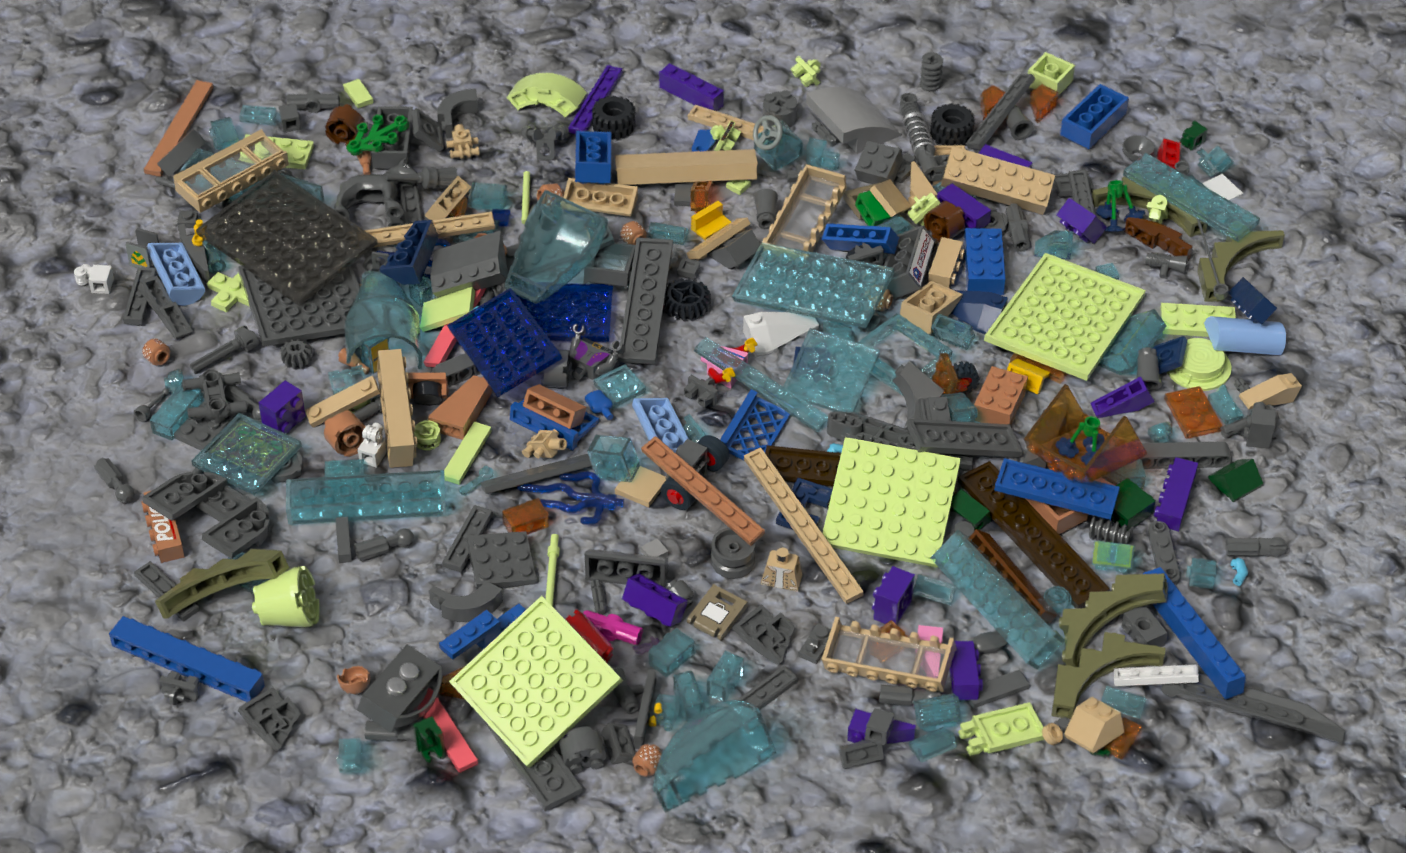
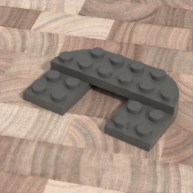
M193 472L182 473L143 496L144 504L171 521L194 506L218 520V524L202 534V541L231 559L253 544L261 545L268 536L270 519L266 505L257 497L253 500L248 499L229 487L226 478L214 473L204 472V475H193Z

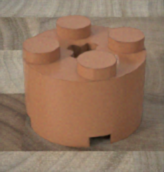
M349 410L328 418L324 424L325 440L338 454L346 457L357 454L358 448L364 440L362 432L366 426Z

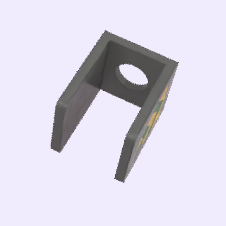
M137 228L135 232L138 244L126 242L125 244L129 265L135 268H154L155 266L152 260H150L147 245L148 243H159L158 234Z

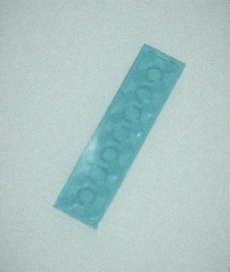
M1147 153L1143 154L1123 171V176L1156 195L1164 196L1168 202L1237 242L1260 222L1258 216Z

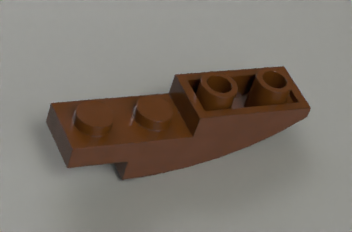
M1132 217L1126 219L1124 232L1152 249L1159 246L1174 256H1188L1187 262L1190 260L1193 246L1182 240V233L1157 222Z

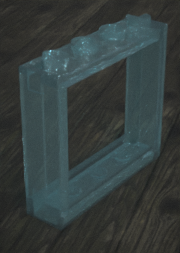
M896 313L852 346L851 360L903 396L901 390L892 381L896 376L894 373L896 370L868 350L897 330L936 356L935 359L920 369L930 379L952 363L953 351L933 336L924 332L920 327H917Z

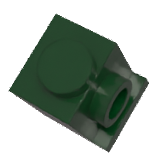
M1194 120L1192 126L1183 131L1182 138L1180 139L1181 145L1191 151L1195 150L1206 142L1208 129Z

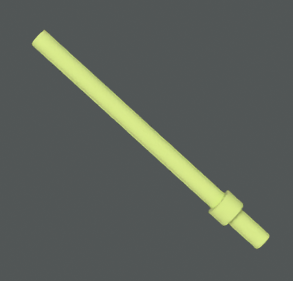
M558 534L551 535V542L547 553L549 564L545 600L552 607L556 564L560 553Z

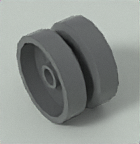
M729 527L719 530L713 536L711 541V563L716 573L722 577L732 579L743 577L752 571L755 564V543L750 546Z

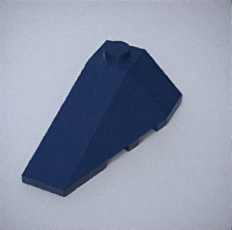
M954 290L961 293L962 298L950 314L958 317V321L971 325V329L986 334L1007 306L1008 297L992 292Z

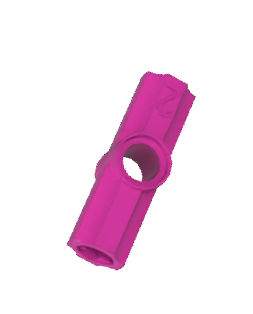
M589 610L583 612L608 641L618 639L634 645L640 643L643 628L625 623L616 614L604 616Z

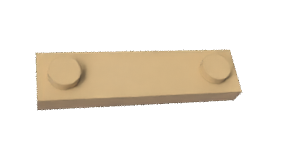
M748 217L737 218L686 253L688 258L702 260L707 257L708 252L733 235L745 231V227L750 224Z
M370 376L306 409L305 412L309 423L314 428L324 423L328 418H332L380 394V390L375 378Z

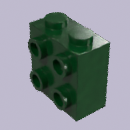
M1126 478L1116 485L1120 488L1111 521L1114 523L1118 521L1120 528L1126 524V530L1129 531L1132 526L1135 527L1154 513L1156 500L1150 494L1143 491L1136 483Z

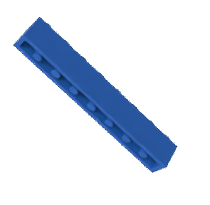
M1159 567L1144 572L1143 574H1165L1168 583L1167 601L1152 605L1221 695L1228 699L1243 693L1246 675L1163 569Z
M122 616L109 633L113 647L168 670L178 672L185 677H197L200 683L245 702L257 697L265 687L263 674L260 671L245 667L239 662L228 660L220 654L216 655L203 647L199 648L186 640L175 638L169 633L158 631L152 626L141 624L135 619Z

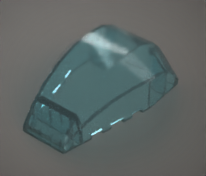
M545 189L526 219L525 229L521 234L520 244L515 252V259L510 267L504 288L535 304L546 300L570 282L594 259L605 236L608 219Z
M729 700L718 702L699 712L678 730L660 757L653 784L654 793L665 813L689 802V797L695 794L701 796L707 793L706 789L715 784L717 787L726 784L725 780L732 776L734 779L741 777L777 753L759 709L748 701Z

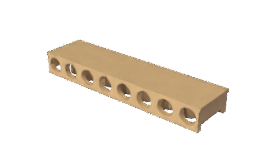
M755 149L615 155L617 184L620 185L757 179L758 162Z

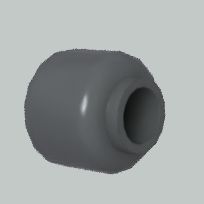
M673 580L665 587L688 600L685 610L692 605L694 592L685 581Z

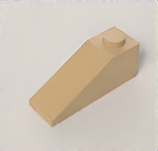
M915 161L911 162L909 204L913 206L916 203L913 199L915 196L921 199L924 195L926 197L932 193L937 198L936 191Z
M457 176L431 206L425 217L429 220L447 218L471 189V186Z
M1292 373L1282 374L1240 393L1239 397L1248 409H1252L1256 402H1263L1265 405L1271 404L1272 406L1292 403L1302 385Z

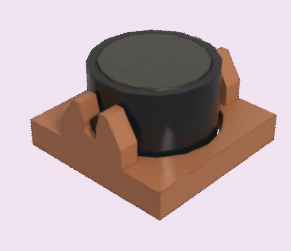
M408 373V388H410L411 399H414V402L430 406L441 403L442 399H447L449 387L446 373Z

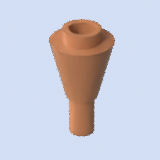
M363 150L360 155H357L363 167L364 175L371 174L372 151Z
M351 347L343 348L339 352L340 363L358 368L364 374L369 373L370 368L362 363Z

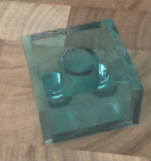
M595 435L587 450L597 479L632 482L640 467L631 438Z

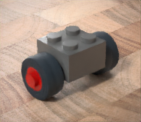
M711 435L703 436L698 443L687 439L676 450V454L703 477L706 476L707 470H720L730 457L727 446L720 439ZM666 475V481L661 486L662 497L669 505L676 509H688L696 498L671 476Z

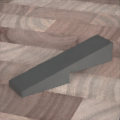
M154 276L140 281L138 290L175 340L192 334L193 331L177 303L171 301L158 277Z

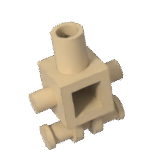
M461 124L456 125L454 131H452L453 140L446 141L447 148L454 147V151L450 150L451 159L457 157L463 159V156L466 155L467 158H471L472 155L478 156L479 148H472V145L478 144V137L471 138L469 129L465 130Z
M555 429L539 430L538 434L534 435L531 441H528L527 447L522 450V454L529 458L531 453L534 452L533 455L536 458H552L558 453V450L566 449L567 441L563 438H558L559 432Z

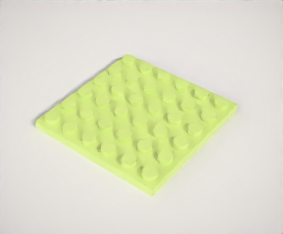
M845 437L822 534L832 548L938 568L961 458L929 452H918L917 450Z
M541 596L449 682L522 762L530 768L623 680Z

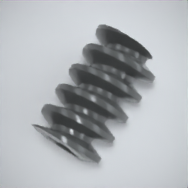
M928 52L922 57L920 87L926 91H933L938 89L942 83L943 58L938 53Z
M1094 516L1089 528V538L1093 539L1097 535L1098 542H1101L1104 538L1105 543H1110L1112 540L1114 544L1128 545L1132 536L1133 526L1127 531L1126 524L1119 528L1118 521L1112 526L1110 519L1104 523V518L1101 517L1097 521L1096 516Z

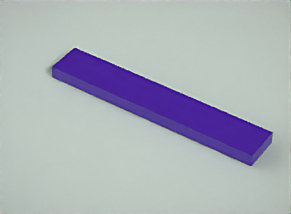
M611 65L606 66L569 125V133L576 134V131H588L592 124V107L594 103L611 94L623 74V68Z

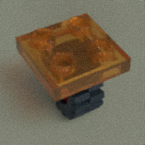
M940 353L935 365V374L932 375V381L944 390L940 397H947L949 407L955 394L960 396L961 393L967 395L966 392H973L972 388H977L976 385H979L980 377L972 363L969 364L966 361L964 364L961 361L959 365L954 363V366H952L948 353Z

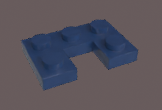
M801 478L797 479L792 488V492L804 509L808 503L827 508L833 490L832 488ZM779 512L776 524L792 529L782 513ZM809 514L816 526H818L820 517Z

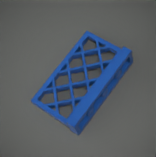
M752 389L720 439L727 446L731 455L744 460V455L760 447L765 453L766 445L759 446L757 440L766 439L767 445L772 446L791 412L757 397L758 392ZM757 404L765 407L766 411L758 412L756 409ZM773 414H780L784 417L783 419L775 420ZM768 415L771 421L762 422L760 417ZM756 418L758 424L750 425L748 419ZM773 426L775 432L767 433L765 427ZM761 428L763 434L755 435L753 429ZM749 431L750 437L742 438L740 432ZM753 441L755 447L747 448L745 442ZM740 443L743 449L736 450L732 448V445Z
M524 399L519 403L514 402L510 407L511 421L537 434L539 430L555 429L559 432L557 437L565 439L567 441L566 448L572 451L577 447V442L599 423L598 417L585 412L583 420L590 422L582 423L569 429L523 407Z

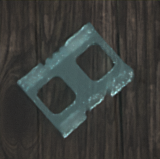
M363 366L351 367V370L346 369L342 370V372H339V370L328 372L333 395L354 385L351 379L352 375L362 374L363 380L366 379ZM343 378L345 386L335 388L333 380Z

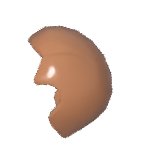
M353 666L349 669L344 668L343 674L341 676L337 675L341 689L348 694L356 695L363 692L371 681L370 673L362 666Z

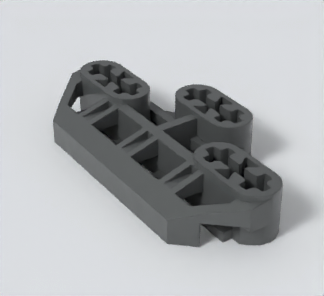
M833 411L828 414V435L841 439L843 443L845 437L917 450L908 429L855 412Z

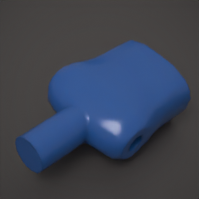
M601 390L590 392L585 396V402L593 413H602L607 420H611L614 417L609 410L613 406L612 401Z

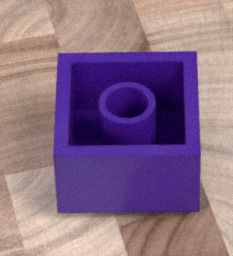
M1071 198L1067 199L1056 214L1061 219L1059 223L1065 226L1071 233L1078 235L1086 243L1090 241L1095 244L1107 228L1096 215Z
M286 380L258 402L263 429L279 439L306 417L302 390Z
M892 566L889 572H885L880 587L877 586L873 593L875 598L872 606L874 620L896 628L913 599L915 574Z

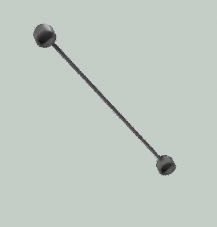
M1179 161L1175 164V172L1178 176L1184 178L1217 282L1213 289L1214 296L1218 300H1225L1229 295V289L1226 284L1219 283L1186 176L1190 171L1189 163Z

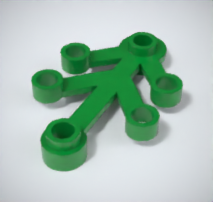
M375 115L372 118L374 124L368 136L364 139L363 137L369 131L366 123H360L357 126L358 134L355 140L350 141L346 146L347 151L351 155L357 156L363 150L381 151L383 149L381 142L396 143L398 136L395 132L391 131L395 129L397 131L407 130L409 128L407 118L399 115L395 118L394 123L379 130L384 120L382 115Z

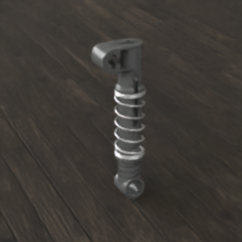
M904 93L900 96L899 112L903 115V125L914 157L919 161L922 173L928 181L942 180L949 155L935 156L936 149L932 142L925 117L919 111L917 96L913 93Z

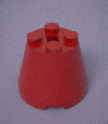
M575 609V615L573 617L568 615L565 620L608 664L613 656L614 648L612 644L585 614Z

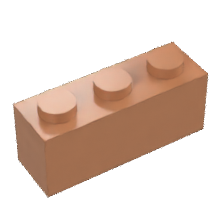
M540 384L527 389L523 407L569 429L582 424L586 411V406Z

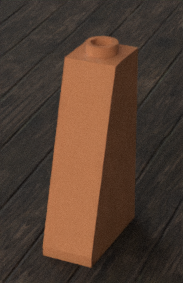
M473 375L428 416V420L438 424L441 434L463 440L492 394L491 380Z

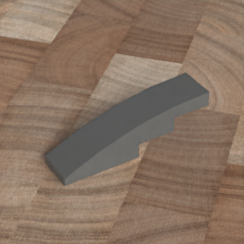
M185 224L178 225L181 243H183L198 275L207 283L210 280L204 246L196 247L193 245L192 238L194 235L187 236Z

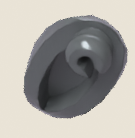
M1000 630L981 633L972 640L974 641V649H978L979 654L981 652L991 653L999 651L1010 642L1013 631Z

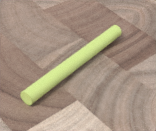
M529 171L523 173L522 224H525L529 215Z

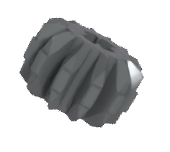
M298 338L297 341H293L291 339L290 343L285 342L284 346L281 347V360L287 368L293 367L295 370L296 367H300L302 369L303 365L309 366V361H312V347L306 340L301 341Z

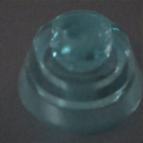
M175 369L167 374L168 377L164 378L165 389H169L172 393L182 394L183 372L180 369Z
M1170 422L1154 425L1148 428L1147 434L1154 442H1169V437L1172 436L1173 425Z
M1055 586L1045 591L1044 600L1056 613H1059L1069 606L1071 595L1065 588Z

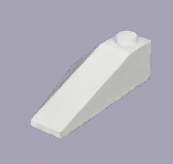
M758 312L743 316V332L746 339L754 338L758 344L753 352L755 357L773 353L783 344L788 345L792 343L794 338L803 337L819 328L813 313Z

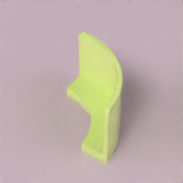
M537 73L519 80L507 96V99L517 110L528 105L543 103L566 117L577 109L587 92L579 84L565 76L554 73Z

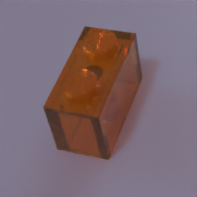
M539 498L502 511L503 524L508 533L526 531L528 535L549 527L548 513Z

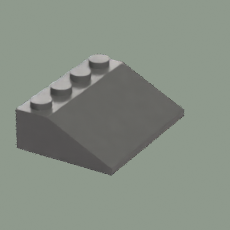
M500 230L434 250L430 276L432 293L440 298L473 287L476 291L508 282L502 231Z

